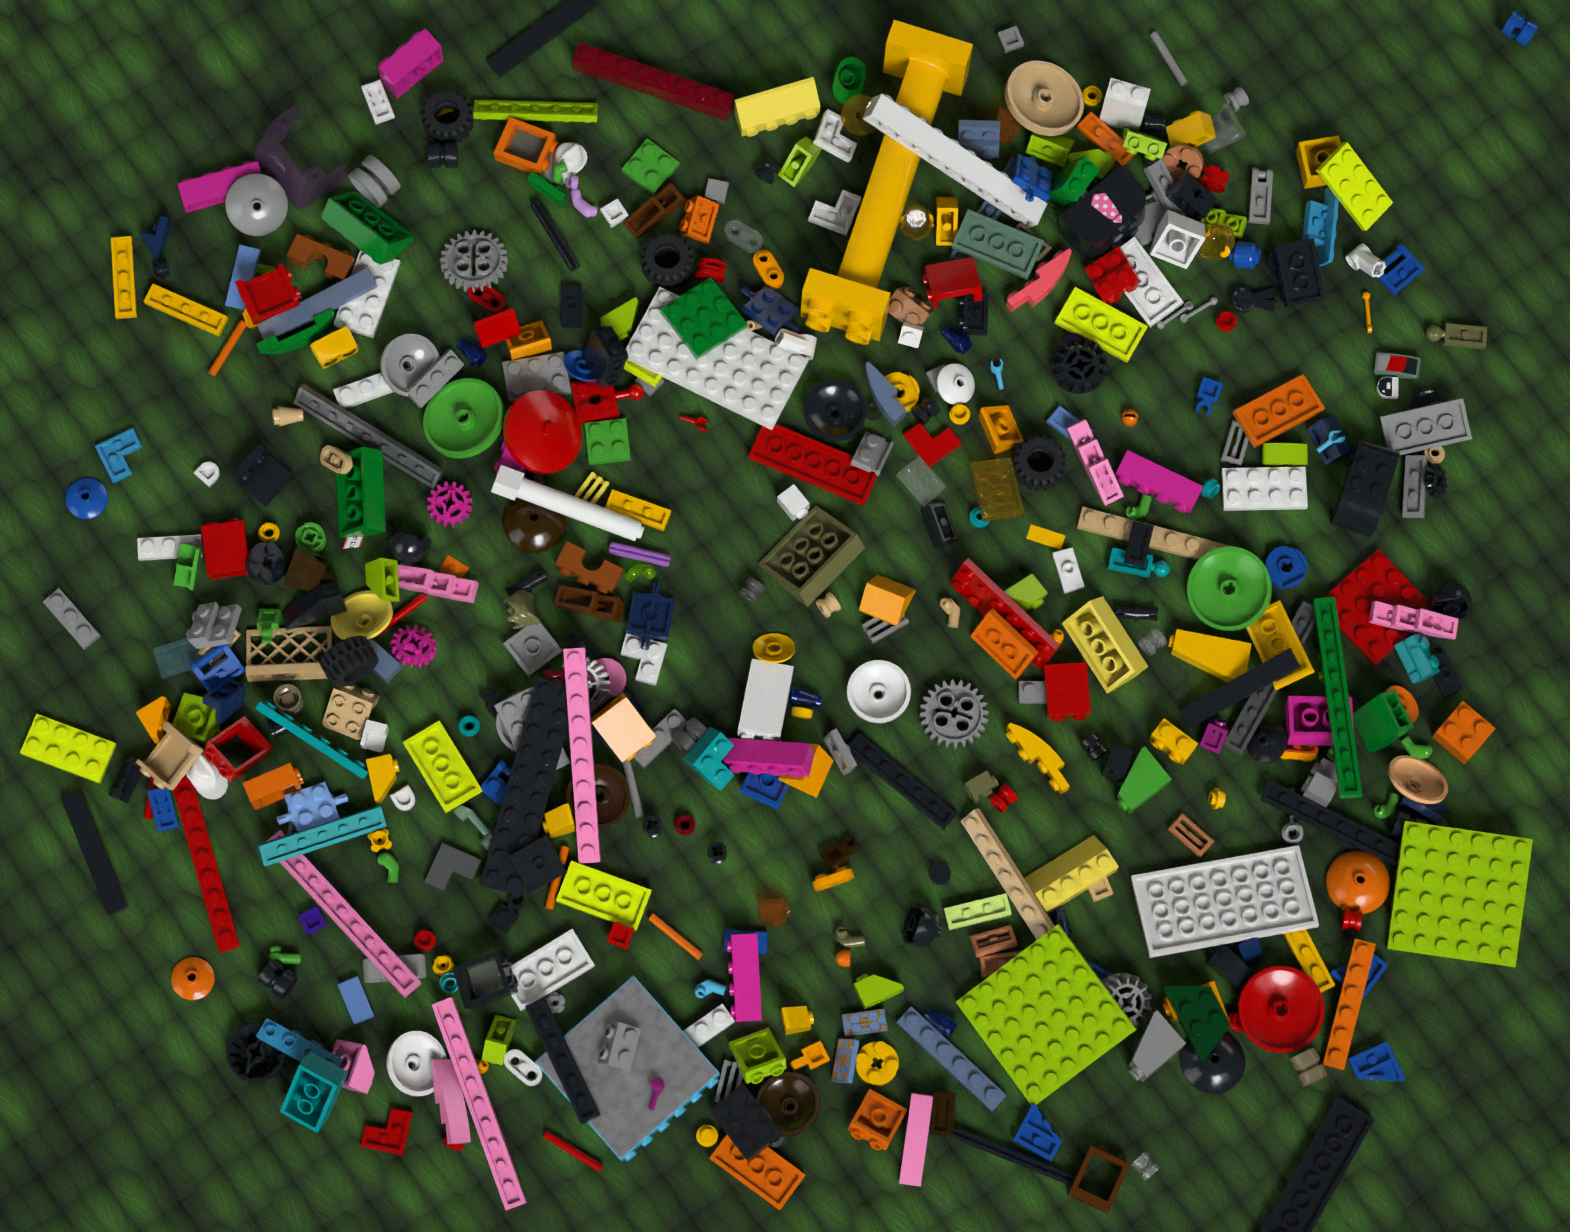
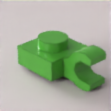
M281 609L259 610L257 629H261V635H263L262 643H271L272 630H279L282 616Z

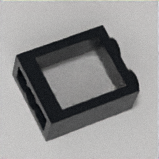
M497 950L452 967L464 1009H475L519 992L517 988L518 980L511 968L512 959L507 951Z

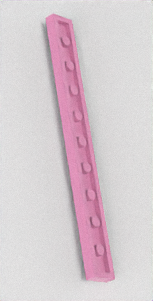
M586 647L563 649L578 861L579 863L601 862Z
M279 830L266 842L283 837L285 834ZM303 854L279 862L404 998L421 985L420 980Z
M450 997L432 1004L433 1011L505 1210L527 1203L454 998Z

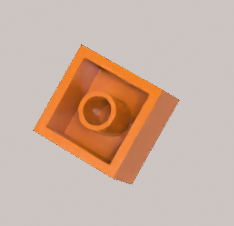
M1462 701L1432 738L1465 765L1496 728Z

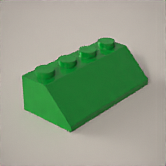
M356 190L330 197L321 216L331 228L341 233L345 239L351 241L360 251L365 252L374 262L380 265L393 261L414 238L410 232Z
M360 447L346 452L352 458V468L347 474L336 473L339 537H368L386 532L382 450Z

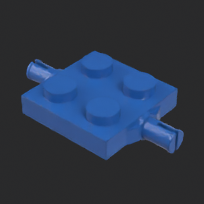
M1018 153L1013 162L1011 182L1025 191L1026 201L1032 202L1035 196L1046 202L1051 195L1052 173L1047 168L1037 165V156L1024 157Z

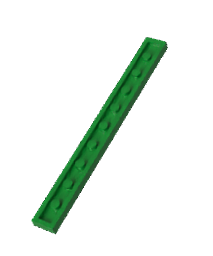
M1335 597L1314 598L1313 607L1340 799L1362 797V788Z

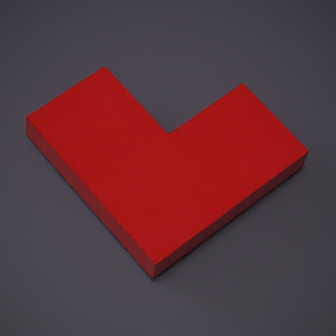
M921 423L903 434L905 440L927 469L962 445L950 427L933 439Z
M391 1108L387 1129L365 1125L360 1146L404 1156L413 1112Z

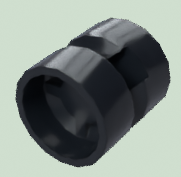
M428 141V167L440 168L444 164L446 168H458V142L446 141L442 145L440 141Z
M1399 809L1390 835L1401 838L1404 821L1427 824L1428 819L1420 816L1412 818L1409 812Z
M272 959L262 970L257 981L266 988L271 987L272 993L283 999L292 990L299 977L290 970L284 971V966L277 960Z

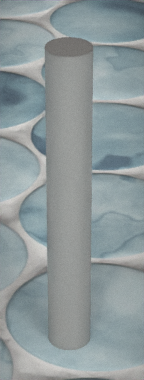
M1157 31L1153 32L1150 36L1181 86L1188 83L1187 79Z
M625 760L622 764L630 787L636 818H642L644 813L631 761Z

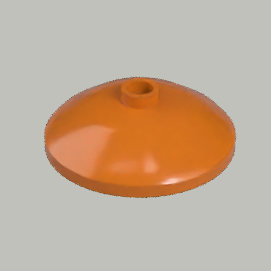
M1350 851L1340 855L1332 862L1326 874L1327 893L1331 901L1342 911L1344 908H1349L1354 912L1362 910V914L1373 912L1384 903L1390 890V877L1385 865L1380 859L1363 851ZM1357 877H1362L1364 882L1358 883Z

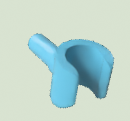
M999 359L1000 366H993V361H991L990 370L997 378L999 390L1004 389L1001 377L1003 361Z
M1341 430L1331 431L1329 439L1319 446L1317 451L1320 453L1333 443H1342L1346 437L1337 438Z

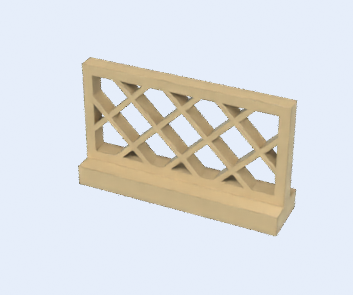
M332 626L300 627L290 630L279 628V630H272V639L276 635H282L286 640L279 646L271 641L269 644L275 650L268 657L261 651L268 643H261L258 647L251 643V636H261L263 638L261 629L246 630V677L248 682L328 679L319 662L314 657L321 650L326 653L332 647ZM318 633H327V639L322 644L314 639ZM297 634H304L307 637L301 645H298L293 640ZM310 641L318 646L311 655L303 649ZM289 642L297 648L290 655L282 650ZM301 651L308 658L302 663H297L293 658ZM278 652L286 658L280 664H276L271 660ZM257 653L265 659L261 664L251 665V659Z

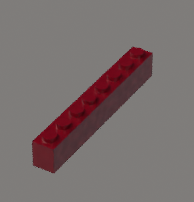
M579 43L573 58V70L727 122L734 106V94Z

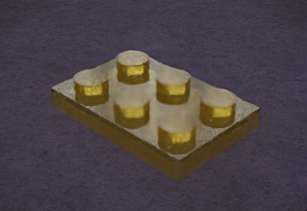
M1011 457L970 462L969 468L982 521L1023 517L1025 512Z

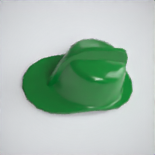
M845 58L834 71L832 90L835 98L841 104L852 105L858 101L867 73L865 65L858 58Z

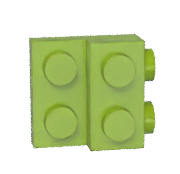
M1124 127L1121 143L1125 147L1124 151L1135 155L1137 151L1144 153L1145 158L1156 161V158H1163L1167 146L1163 139Z
M184 693L173 725L181 729L194 742L206 744L207 741L221 733L219 729L221 724L216 723L217 709L203 704V697Z
M769 1027L729 1042V1048L738 1063V1069L746 1084L750 1082L758 1084L764 1077L769 1075L779 1076L787 1069L786 1058Z

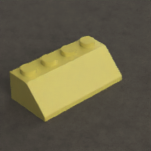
M814 77L736 99L734 104V115L742 137L746 135L748 137L755 136L763 130L772 131L783 124L792 125L800 119H813L817 114H820V102Z
M1103 596L1090 600L1062 622L1106 693H1110L1135 678L1148 667Z
M1093 835L1024 879L1045 912L1049 914L1086 891L1089 887L1115 873L1119 866L1108 849Z

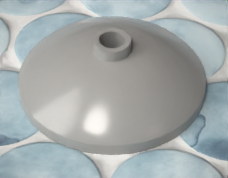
M254 173L245 175L232 184L226 196L225 208L230 222L236 229L247 235L263 236L275 231L283 223L288 211V200L283 187L275 179L264 174ZM255 202H259L261 204V208L255 210L253 208V204Z
M403 334L391 340L385 347L380 361L381 374L385 383L392 391L402 396H408L405 392L440 356L435 346L427 338L418 334ZM405 361L408 364V367L406 369L403 367V363Z

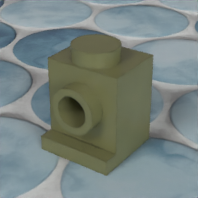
M985 771L964 784V788L973 804L976 805L980 797L985 799L992 795V790L999 784L993 774L990 775L988 771Z

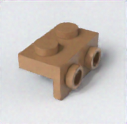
M908 287L897 288L890 298L888 313L901 323L908 322L918 326H923L929 316L933 315L935 311L931 309L930 303L923 299H918L915 296L916 293Z

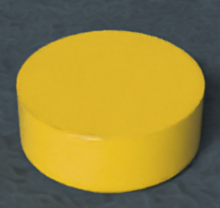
M792 707L791 715L798 718L811 719L813 710Z

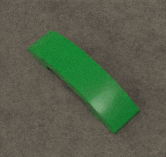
M331 308L314 316V326L280 342L273 335L256 343L259 353L280 354L296 350L311 343L322 335L335 320L333 309Z

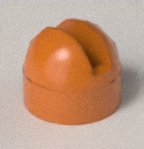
M1126 409L1122 413L1121 421L1125 426H1134L1138 421V414L1133 409ZM1125 414L1135 415V417H1125Z
M840 950L835 957L836 963L842 967H850V950Z

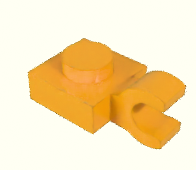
M820 1040L802 1049L801 1053L803 1056L790 1062V1066L793 1072L806 1065L812 1070L829 1062L830 1058Z

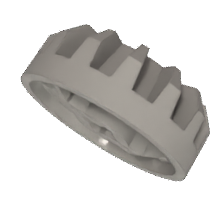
M1115 973L1105 977L1101 981L1123 1011L1130 1012L1133 1010L1136 1013L1134 1016L1129 1017V1019L1138 1029L1140 1024L1147 1021L1146 1016L1152 1010L1149 1007L1152 995L1148 994L1147 984L1142 983L1138 976L1128 973ZM1129 987L1123 993L1118 992L1121 988ZM1138 995H1139V997H1140V1008H1139V1010L1135 1008V1007H1136V1002H1137V1001H1136V997H1137Z

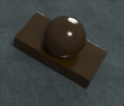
M934 1091L930 1128L931 1136L953 1137L957 1093Z

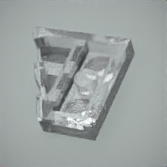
M1227 103L1223 104L1221 111L1212 118L1216 138L1203 145L1208 153L1211 154L1246 137V132Z

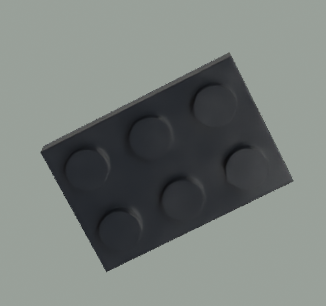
M1314 238L1273 246L1284 307L1324 300L1325 294Z
M744 1083L709 1109L748 1162L783 1135Z

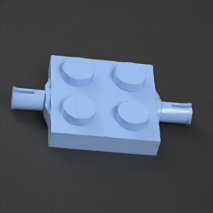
M322 782L284 795L288 806V813L277 816L276 819L279 825L291 821L296 826L297 831H301L340 818L336 805L348 802L346 793L333 797L326 783Z

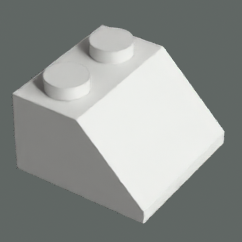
M1167 210L1158 225L1150 249V255L1187 269L1206 238L1205 224Z

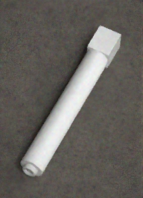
M503 465L500 466L491 490L492 493L514 501L516 497L632 541H635L636 538L641 539L645 528L641 526L642 521L524 478L525 473Z

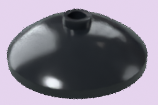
M824 381L815 386L805 400V421L814 434L825 440L842 441L854 436L862 428L866 419L867 406L862 393L854 385L846 381ZM832 412H837V413L839 414V416H838V417H832V416H831V413H832Z
M1227 1032L1224 1033L1204 1062H1200L1189 1040L1184 1045L1180 1058L1181 1070L1185 1079L1192 1087L1207 1094H1220L1232 1089L1242 1078L1246 1064L1242 1046L1236 1038ZM1217 1056L1218 1063H1213L1211 1057Z

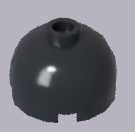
M390 532L389 550L395 559L400 560V565L412 566L413 563L421 562L427 557L432 539L425 537L419 539L416 535Z
M1446 582L1435 588L1430 597V611L1462 620L1467 617L1469 611L1470 613L1472 612L1471 594L1465 586L1458 583Z
M916 902L914 903L916 907H911L906 915L903 929H907L906 936L903 935V941L913 946L922 947L927 946L936 937H939L942 926L940 925L937 912L932 907Z

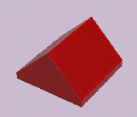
M513 308L476 321L473 325L482 348L522 334Z

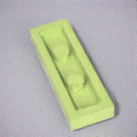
M1006 893L944 908L949 930L1012 915Z

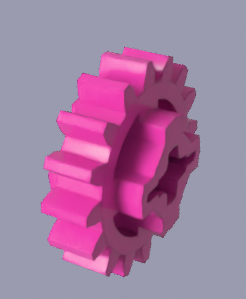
M445 482L443 488L439 484L437 485V492L430 491L433 498H427V502L431 504L427 506V510L432 511L430 513L431 519L437 517L435 520L436 524L442 521L445 528L448 523H451L452 527L455 528V522H459L462 525L463 517L469 519L467 512H472L473 509L469 505L473 501L472 498H468L470 496L469 491L463 492V485L457 488L456 482H453L452 486ZM457 494L462 497L464 503L457 499ZM452 499L453 505H451L447 511L446 505H448ZM436 507L442 509L443 516L437 511Z
M416 625L414 629L406 626L405 631L399 628L398 634L394 633L391 640V655H396V661L402 660V666L408 663L410 668H413L414 664L421 668L422 663L429 665V661L434 659L437 646H435L436 639H431L432 633L426 634L425 628H422L421 631L418 630Z

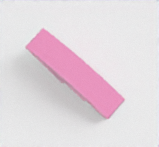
M1083 419L1066 427L1073 446L1103 504L1106 506L1124 497L1109 461L1104 457L1087 420Z
M398 565L399 588L474 603L479 585L477 581L456 578L454 575L436 573L430 569Z
M1378 601L1372 602L1369 623L1453 640L1456 639L1459 620L1458 618L1422 608L1416 610L1402 605L1393 606Z
M431 1060L435 1104L440 1105L441 1124H446L447 1143L471 1142L464 1096L452 1060Z
M911 1093L899 1184L921 1187L933 1102L932 1095Z

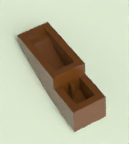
M670 183L657 196L653 195L623 224L637 239L665 220L688 200L676 185Z
M559 585L554 601V606L616 623H620L625 605L620 598Z

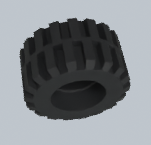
M445 88L443 92L441 89H438L437 94L433 92L429 94L430 99L426 98L424 106L421 108L423 128L428 137H432L433 141L440 140L442 145L446 141L457 140L458 143L462 142V137L467 138L469 136L468 131H472V124L474 123L473 110L469 99H466V95L463 93L459 95L456 89L451 92L450 88ZM445 109H452L459 113L458 119L451 124L438 122L436 116Z
M665 232V235L662 236L661 233H658L655 239L650 237L649 243L644 244V250L641 252L643 274H646V279L649 282L652 280V284L656 287L658 284L664 289L665 286H669L672 289L675 284L679 287L682 285V281L686 282L689 279V274L691 275L693 252L689 242L685 243V238L682 236L679 239L677 233H673V236L669 235V232ZM670 252L675 254L680 261L676 266L665 269L658 266L655 259L662 253Z
M1038 434L1034 435L1032 439L1029 436L1025 442L1022 441L1015 451L1013 472H1015L1016 480L1020 479V484L1022 486L1026 484L1028 490L1036 488V492H1040L1044 488L1047 491L1050 486L1055 487L1057 482H1060L1067 463L1065 450H1062L1060 443H1055L1056 439L1053 437L1049 440L1047 439L1048 435H1043V438H1039ZM1042 454L1051 461L1052 467L1048 471L1037 472L1030 468L1027 459L1032 455Z
M354 636L332 646L321 657L319 664L333 687H344L367 676L376 667L379 658L365 636Z

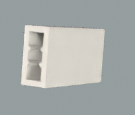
M1111 78L1100 120L1110 127L1121 130L1126 127L1139 132L1151 89Z
M752 659L738 726V737L751 740L780 741L794 666Z

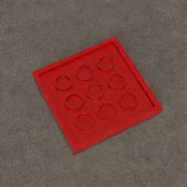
M1379 549L1325 596L1335 597L1339 630L1373 666L1395 648L1394 645L1406 639L1411 632L1369 623L1372 602L1378 601L1393 606L1402 605L1416 610L1422 608L1430 611V603Z

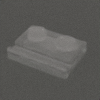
M920 456L896 475L923 507L947 488Z

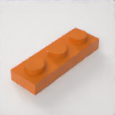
M1092 112L1077 125V129L1099 149L1109 152L1116 160L1115 163L1124 167L1135 156V154L1124 151L1125 147L1121 145L1123 139Z

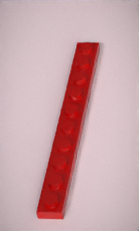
M185 774L173 792L217 948L221 954L240 948V943L196 788Z

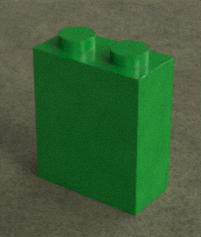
M1086 156L1067 162L1051 184L1049 199L1058 207L1076 202L1101 169Z
M1395 689L1380 693L1353 713V721L1369 753L1384 749L1414 727Z

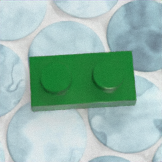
M532 171L527 177L528 185L562 208L566 202L565 191L557 185L552 186L542 174L539 173L537 175Z

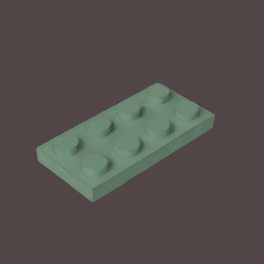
M968 209L951 248L1028 280L1043 247L1044 240Z

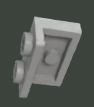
M610 1021L604 1030L605 1038L598 1053V1064L630 1071L641 1029L621 1022Z

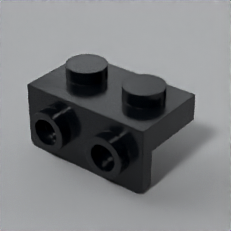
M972 294L960 296L959 308H963V315H959L958 328H962V335L987 336L989 294H982V301L974 302Z

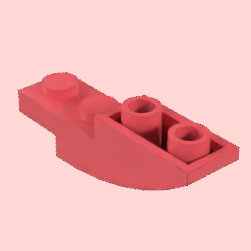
M1070 248L1066 251L1060 250L1053 256L1054 259L1048 263L1044 261L1036 267L1035 279L1027 282L1024 285L1025 288L1021 291L1015 290L1007 297L1006 307L1010 313L1026 302L1033 308L1053 290L1067 268L1072 253Z

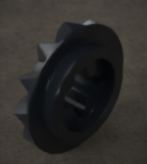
M1430 465L1427 467L1424 475L1425 488L1431 497L1441 498L1442 495L1446 494L1445 489L1448 487L1445 471L1439 465Z

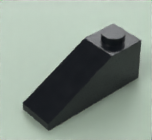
M335 580L316 586L285 610L282 615L286 630L346 612L345 599L338 581Z
M1224 944L1207 963L1210 968L1239 993L1245 983L1254 975L1249 967Z

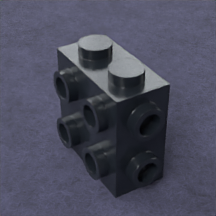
M612 326L597 327L592 329L583 359L599 387L618 385L628 359V352L623 347L618 334L615 333Z

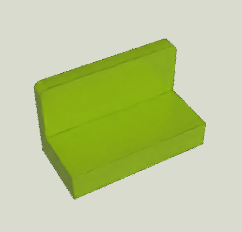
M1033 132L1025 153L1064 167L1075 141L1062 135L1045 136Z

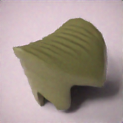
M519 590L503 600L502 604L507 602L510 605L507 608V611L510 613L507 620L508 622L515 623V626L512 627L513 629L541 623L535 612L533 596L530 592Z

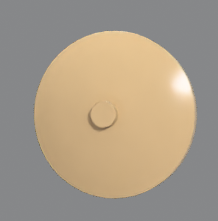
M1045 61L1023 63L1011 73L1005 85L1004 95L1009 111L1022 126L1034 133L1045 136L1064 134L1070 131L1082 116L1084 99L1079 85L1068 72L1055 64Z

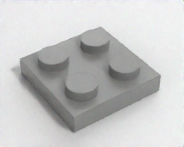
M541 623L524 627L503 643L504 647L529 678L563 653V650Z

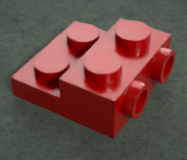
M1120 246L1085 268L1094 284L1093 286L1106 304L1116 303L1121 299L1122 294L1136 290L1139 287L1138 284L1142 282Z

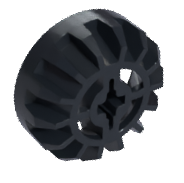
M1071 338L1063 342L1053 353L1051 359L1053 379L1060 388L1069 393L1085 394L1091 392L1106 377L1108 369L1106 353L1097 342H1093L1089 338ZM1079 350L1088 352L1093 359L1080 356ZM1076 351L1077 356L1069 364H1066L1069 355ZM1078 360L1080 363H1089L1081 369L1082 371L1079 368L1072 367L1078 363ZM1095 366L1093 373L1085 379L1084 373L1090 367ZM1068 372H1072L1075 375H1081V379H1076L1072 377Z
M252 1023L239 1028L229 1039L226 1048V1058L232 1072L238 1078L252 1084L265 1083L267 1080L275 1078L281 1068L284 1067L285 1057L287 1056V1054L270 1045L273 1057L272 1059L267 1058L268 1055L265 1049L267 1043L261 1041L256 1036L263 1025L261 1023ZM257 1040L256 1043H252L247 1048H245L250 1042ZM259 1049L262 1055L260 1057L256 1056L254 1059L252 1052H257ZM243 1051L246 1052L248 1058L246 1065L243 1061ZM265 1061L270 1063L262 1070H255L257 1065H261Z

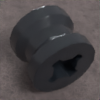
M763 159L761 167L755 171V175L761 181L772 184L774 176L780 172V167L768 159Z

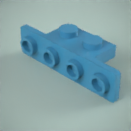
M1329 187L1325 189L1324 204L1310 200L1306 202L1302 240L1314 238L1315 245L1319 246V266L1331 263L1334 258L1339 200Z
M270 1019L265 1020L256 1035L261 1041L300 1062L303 1061L310 1051L338 1067L342 1062L341 1058L323 1049V1046L314 1040L308 1041L303 1038L304 1036L296 1030L290 1031Z

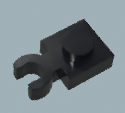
M488 685L491 694L485 696L482 692H479V696L483 701L489 702L485 708L496 720L497 711L494 705L506 698L503 694L496 697L494 687Z
M514 894L509 897L508 906L506 907L501 903L489 920L491 924L505 934L509 932L519 918V915L515 913L516 910H521L525 905L524 900L519 905L513 904V900L516 897Z

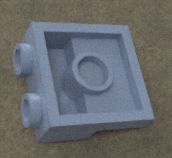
M959 120L958 142L961 147L973 151L976 157H984L987 160L999 158L1000 121Z

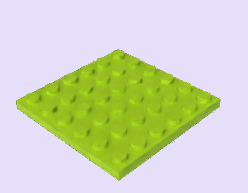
M1404 821L1386 949L1516 967L1533 839Z
M1057 924L956 1001L957 1005L1031 1106L1032 1104H1039L1137 1030L1060 924Z

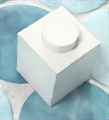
M794 484L777 496V503L792 521L796 518L800 520L808 514L810 503Z

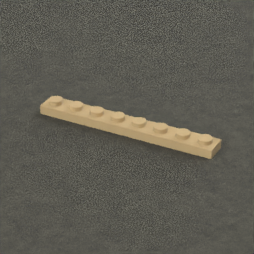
M1082 507L1077 529L1128 542L1132 524L1135 520ZM1154 526L1149 548L1199 560L1211 550L1230 545Z
M974 809L961 820V823L1032 934L1038 940L1055 926L980 809Z

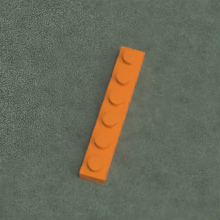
M1354 939L1323 1065L1341 1070L1345 1068L1376 946L1374 943Z

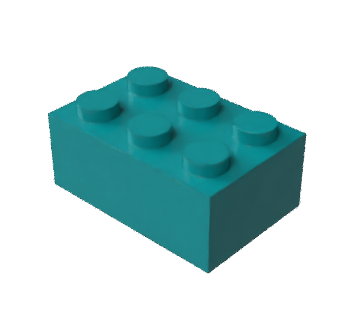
M310 1051L299 1064L280 1112L318 1133L329 1119L348 1072Z

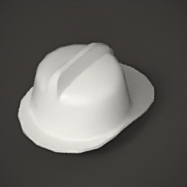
M568 142L559 145L555 153L551 154L549 168L546 172L543 171V175L549 182L554 184L552 180L553 166L557 162H565L568 171L561 174L564 183H566L567 180H570L571 176H575L586 165L587 152L578 143Z
M204 754L198 757L186 773L187 778L203 797L218 799L226 793L228 788L227 779L220 775L218 769L205 758Z

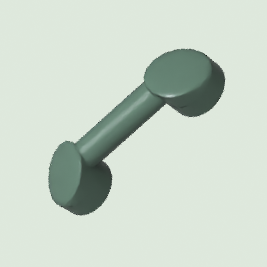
M459 805L452 809L462 822L468 818L484 837L480 840V843L488 851L493 836L489 828L470 808Z

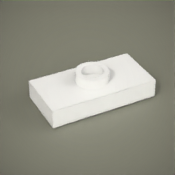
M381 80L361 86L376 125L395 118Z
M1073 547L1053 552L1052 557L1063 593L1084 589L1085 586Z

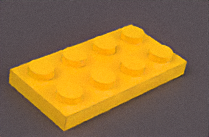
M1279 600L1269 605L1263 616L1253 625L1246 628L1262 662L1264 663L1291 648L1301 665L1300 668L1273 682L1275 690H1278L1314 673V670L1281 601Z

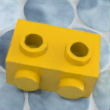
M1194 111L1190 113V116L1175 120L1173 124L1166 127L1170 146L1177 143L1188 144L1187 146L1194 148L1216 138L1211 115L1202 111Z
M1165 718L1149 738L1155 748L1163 750L1171 760L1184 765L1198 745L1197 742Z

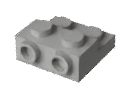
M216 602L198 605L197 611L192 614V627L186 632L187 640L196 649L231 644L242 608L238 604L220 607Z

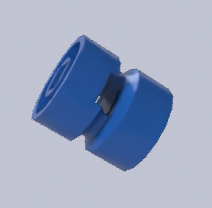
M1515 10L1501 33L1510 39L1516 38L1518 44L1526 47L1537 31L1539 24L1531 19L1525 20V16Z

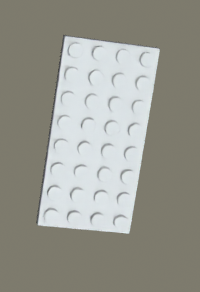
M659 287L626 347L628 360L773 430L809 359L777 347L776 343L747 329L742 330L704 356L696 359L660 313L662 307L680 296Z
M1299 845L1131 876L1149 958L1319 926Z

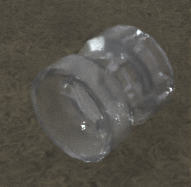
M1154 627L1146 637L1143 636L1138 640V644L1151 657L1158 648H1163L1167 644V640Z
M1147 1151L1130 1165L1133 1170L1140 1173V1177L1144 1182L1161 1168L1150 1159L1151 1156Z

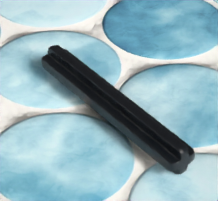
M540 200L532 202L531 208L567 267L571 272L577 270L580 267L579 262Z

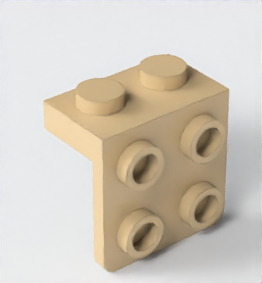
M354 683L344 687H334L322 725L333 731L360 740L366 720L369 719L371 710L378 703L380 696L374 694V691L370 689L356 687Z

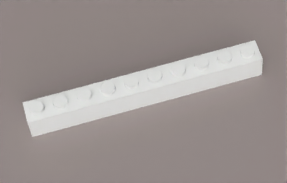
M879 94L872 98L862 119L1016 221H1021L1028 228L1038 225L1047 206L1046 202L1035 196L1032 202L1026 201L1025 191L1012 183V180L1006 173L997 171L991 163L982 161L976 157L973 151L964 149L958 141L949 139L943 135L940 129L931 127L926 123L925 119L913 115L907 107L898 105L890 96Z

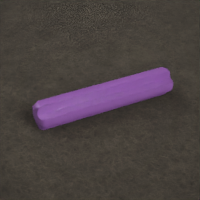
M611 542L609 546V553L666 567L670 564L671 556L668 554Z

